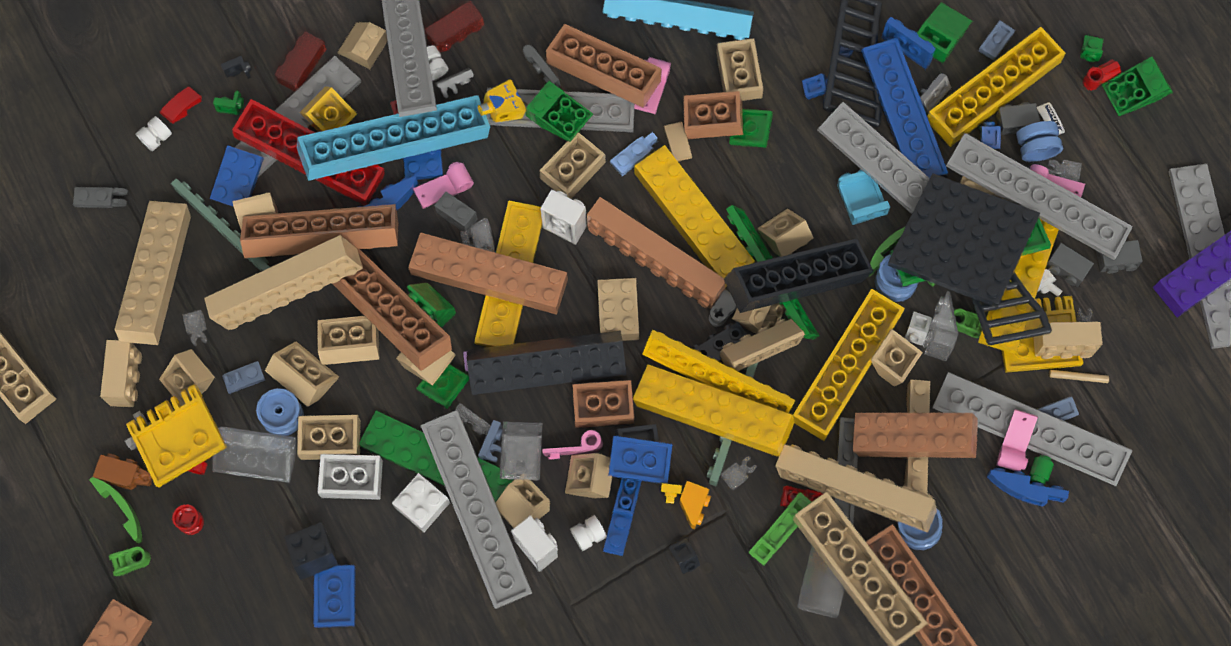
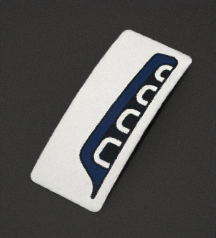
M1050 103L1037 107L1044 121L1055 122L1058 126L1059 134L1065 132Z

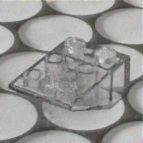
M949 291L946 292L944 297L941 296L939 302H937L934 311L935 315L929 327L931 331H929L923 347L926 348L925 355L947 361L958 336Z
M503 422L500 479L540 480L542 423Z

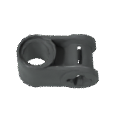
M727 289L721 293L710 310L709 322L714 327L722 326L737 308Z

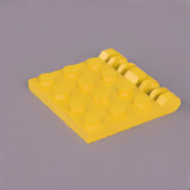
M1063 296L1062 300L1061 297H1055L1056 310L1051 311L1049 298H1043V308L1049 323L1076 322L1072 296ZM1035 299L1037 303L1042 307L1041 299ZM1040 319L1028 320L1024 331L1038 328L1041 324ZM1033 337L1021 339L1016 354L1002 350L1005 373L1083 365V359L1080 356H1073L1067 359H1063L1061 356H1053L1050 359H1042L1041 356H1035Z
M196 384L188 387V392L186 390L181 391L182 398L186 403L185 405L181 406L178 398L173 396L170 400L175 410H173L167 400L154 407L159 420L152 409L147 411L152 423L151 425L147 426L142 416L136 418L137 422L133 419L126 424L157 487L166 484L227 448Z

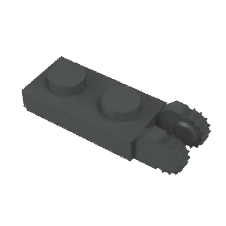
M525 46L523 53L527 61L534 63L532 66L538 74L542 73L544 75V82L550 81L560 88L559 79L533 46Z
M75 187L73 205L74 207L85 208L126 206V200L113 199V197L125 196L128 191L124 188Z

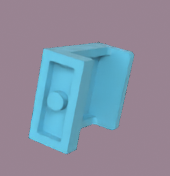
M862 169L854 174L846 173L839 178L837 186L852 225L888 214L890 209L888 201H884L878 184Z

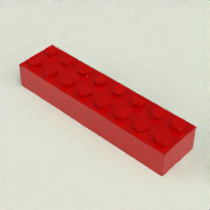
M251 99L232 129L234 137L306 175L297 151V138L315 132ZM376 164L315 180L366 206L385 174L384 168Z

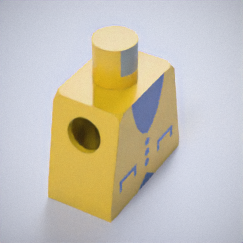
M508 80L486 92L484 103L478 105V111L481 116L490 114L494 122H503L523 118L526 107L512 80Z

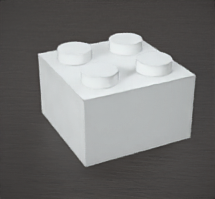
M418 473L392 504L420 530L425 532L450 504V501Z

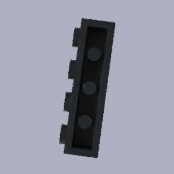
M739 322L734 325L730 323L723 328L721 333L710 335L705 343H698L691 349L698 350L701 354L716 359L719 363H723L719 355L723 349L722 347L730 342H733V344L740 342V339L747 334ZM677 372L678 375H680V376H682V377H685V378H688V379H691V378H689V377H687V376H685V375H683V374Z

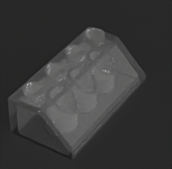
M227 427L218 428L227 448L213 455V472L290 483L296 456V437Z
M812 546L797 608L836 618L839 615L845 588Z

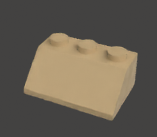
M294 342L274 353L265 370L273 379L277 380L307 406L320 400L339 378L326 365H321V362L298 342Z

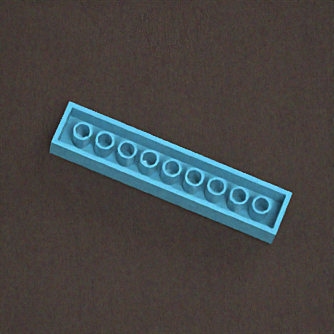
M477 95L436 105L437 111L399 117V114L300 136L297 138V151L309 181L488 138L490 124L486 115L481 116L478 111V105L481 102Z

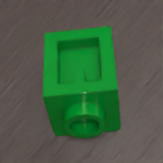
M1085 35L1080 58L1090 62H1098L1103 53V39Z
M235 91L233 100L227 97L215 98L213 105L217 112L239 115L240 109L244 106V98H242L239 91Z

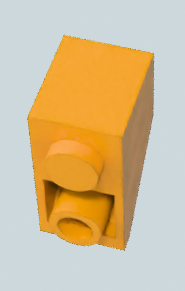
M687 481L680 498V505L690 527L695 529L697 524L701 525L704 514L701 513L703 506H708L711 496L708 495L709 489Z

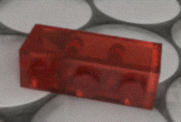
M469 1L426 28V37L433 46H436L439 53L447 51L456 42L463 41L470 33L479 31L484 25L483 17L473 3Z
M304 32L297 39L294 49L288 52L283 65H280L276 70L275 76L278 83L296 92L304 84L326 51L324 41Z

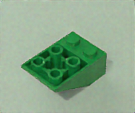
M940 3L924 22L917 34L936 48L933 58L944 64L972 23V20L947 5Z
M1153 57L1102 84L1119 117L1173 93Z
M548 81L526 107L525 116L541 128L571 142L593 116V113L552 82Z
M428 283L407 286L408 296L441 328L456 314L455 308Z

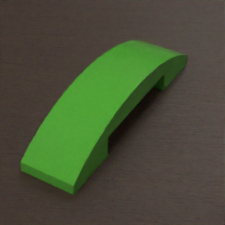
M905 227L889 236L877 249L870 263L873 272L869 277L879 269L880 263L884 259L883 255L898 243Z
M94 477L90 478V482L101 496L107 498L111 495L129 519L123 526L134 541L141 543L142 532L140 523L129 502L107 483Z
M800 492L748 553L764 566L798 527L793 521L794 516L812 502Z

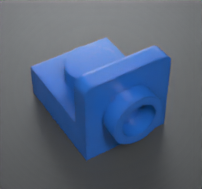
M819 74L802 81L805 96L808 100L825 94L828 78L824 74Z
M984 122V125H979L980 142L993 149H1000L1001 126L995 125V122Z

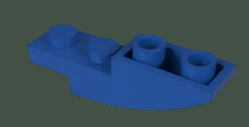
M408 176L395 185H387L381 191L383 198H376L363 207L396 204V210H398L414 193L413 188L418 187L416 177Z
M994 468L987 474V478L1002 491L1030 504L1043 507L1047 504L1048 500L1065 502L1068 499L1069 491L1063 490V487H1043L1044 484L1037 482L1030 484V476H1025L1023 472L1014 471L1013 473L1005 472V469Z
M621 479L603 552L623 556L641 486L640 480Z

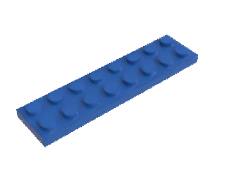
M898 38L862 48V54L899 152L929 178L932 173L941 177L947 175V168Z

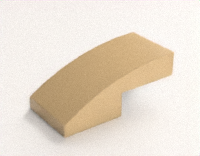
M679 122L664 126L669 149L675 159L681 161L692 158L683 123Z

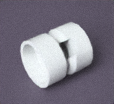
M428 46L427 52L433 81L445 75L448 67L441 58L436 46Z
M156 116L147 123V128L142 127L136 133L142 143L152 152L160 145L161 140L165 141L172 134Z
M595 515L586 519L584 525L579 523L570 528L582 551L591 547L592 542L598 543L607 538L604 529Z

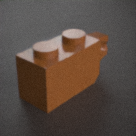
M108 454L107 456L100 455L93 474L94 478L107 484L129 490L136 488L137 485L150 486L152 482L150 473L142 470L137 465V461L131 459L122 461L113 454Z

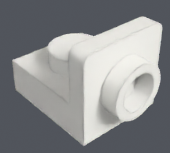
M914 312L905 339L912 343L923 345L932 317Z

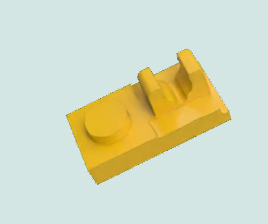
M662 484L661 492H665L666 503L674 504V497H677V494H681V485Z

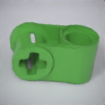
M963 309L954 310L947 320L948 326L968 336L980 338L982 328L977 314ZM954 316L960 317L962 323L956 322Z
M133 547L109 555V559L112 560L114 567L113 575H124L147 566L151 560L149 552L140 547ZM142 553V559L136 562L137 554Z

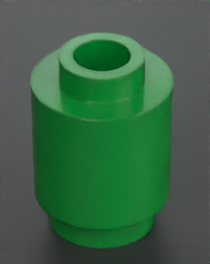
M1045 455L1035 457L1029 473L1031 482L1044 485L1048 482L1054 466L1050 457Z

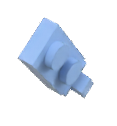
M652 132L646 138L643 136L638 138L611 159V165L622 176L625 175L634 165L650 155V152L653 150L652 145L657 142V136Z

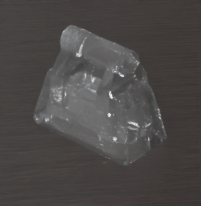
M487 218L473 224L470 229L460 232L462 244L496 253L491 226ZM469 238H473L474 244L470 245Z

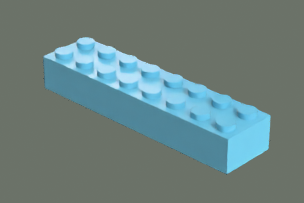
M605 0L603 13H607V17L611 18L624 16L625 20L628 21L641 19L646 24L659 22L662 23L661 26L672 28V25L680 26L679 29L690 31L693 28L698 29L697 32L708 34L711 31L716 32V36L727 37V34L734 35V39L738 40L749 38L754 14L752 11L688 0Z

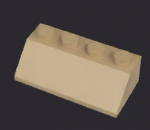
M782 319L776 322L772 328L764 327L758 330V334L754 336L749 334L742 337L740 342L736 344L730 342L724 345L719 355L725 366L732 367L738 372L798 345L805 334L792 319L787 321Z

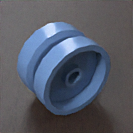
M1042 121L1021 128L1017 132L1016 137L1018 144L1022 146L1020 152L1024 161L1037 162L1046 160L1063 151L1062 141L1057 137L1059 130L1055 122Z
M888 255L882 260L875 279L876 289L881 295L894 302L905 301L913 295L918 283L902 286L896 269L888 266V261L891 257Z
M277 388L269 390L262 395L257 404V417L271 434L283 437L291 435L298 430V416H304L301 404L293 393L286 389Z
M937 508L928 533L898 522V532L908 547L914 550H926L938 543L942 535V517Z

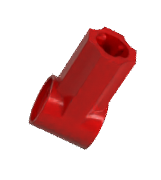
M1112 59L1099 67L1091 68L1083 79L1084 87L1088 90H1095L1099 85L1120 75V65Z

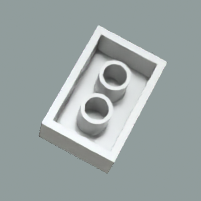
M551 190L540 208L543 228L576 245L587 226L586 206L577 199L572 200L561 191Z
M321 454L318 494L321 498L380 499L383 465L381 457Z
M529 516L512 530L514 541L539 572L558 557L557 542L550 533L548 535L545 534L544 526L538 518L534 520Z

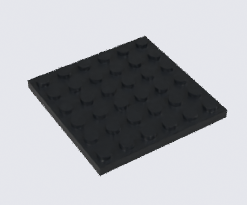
M932 173L888 261V266L998 308L1037 224L1040 212Z

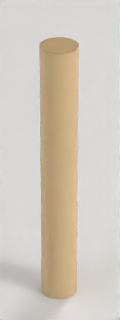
M1050 370L1049 372L1050 378L1100 383L1109 382V376L1058 370Z

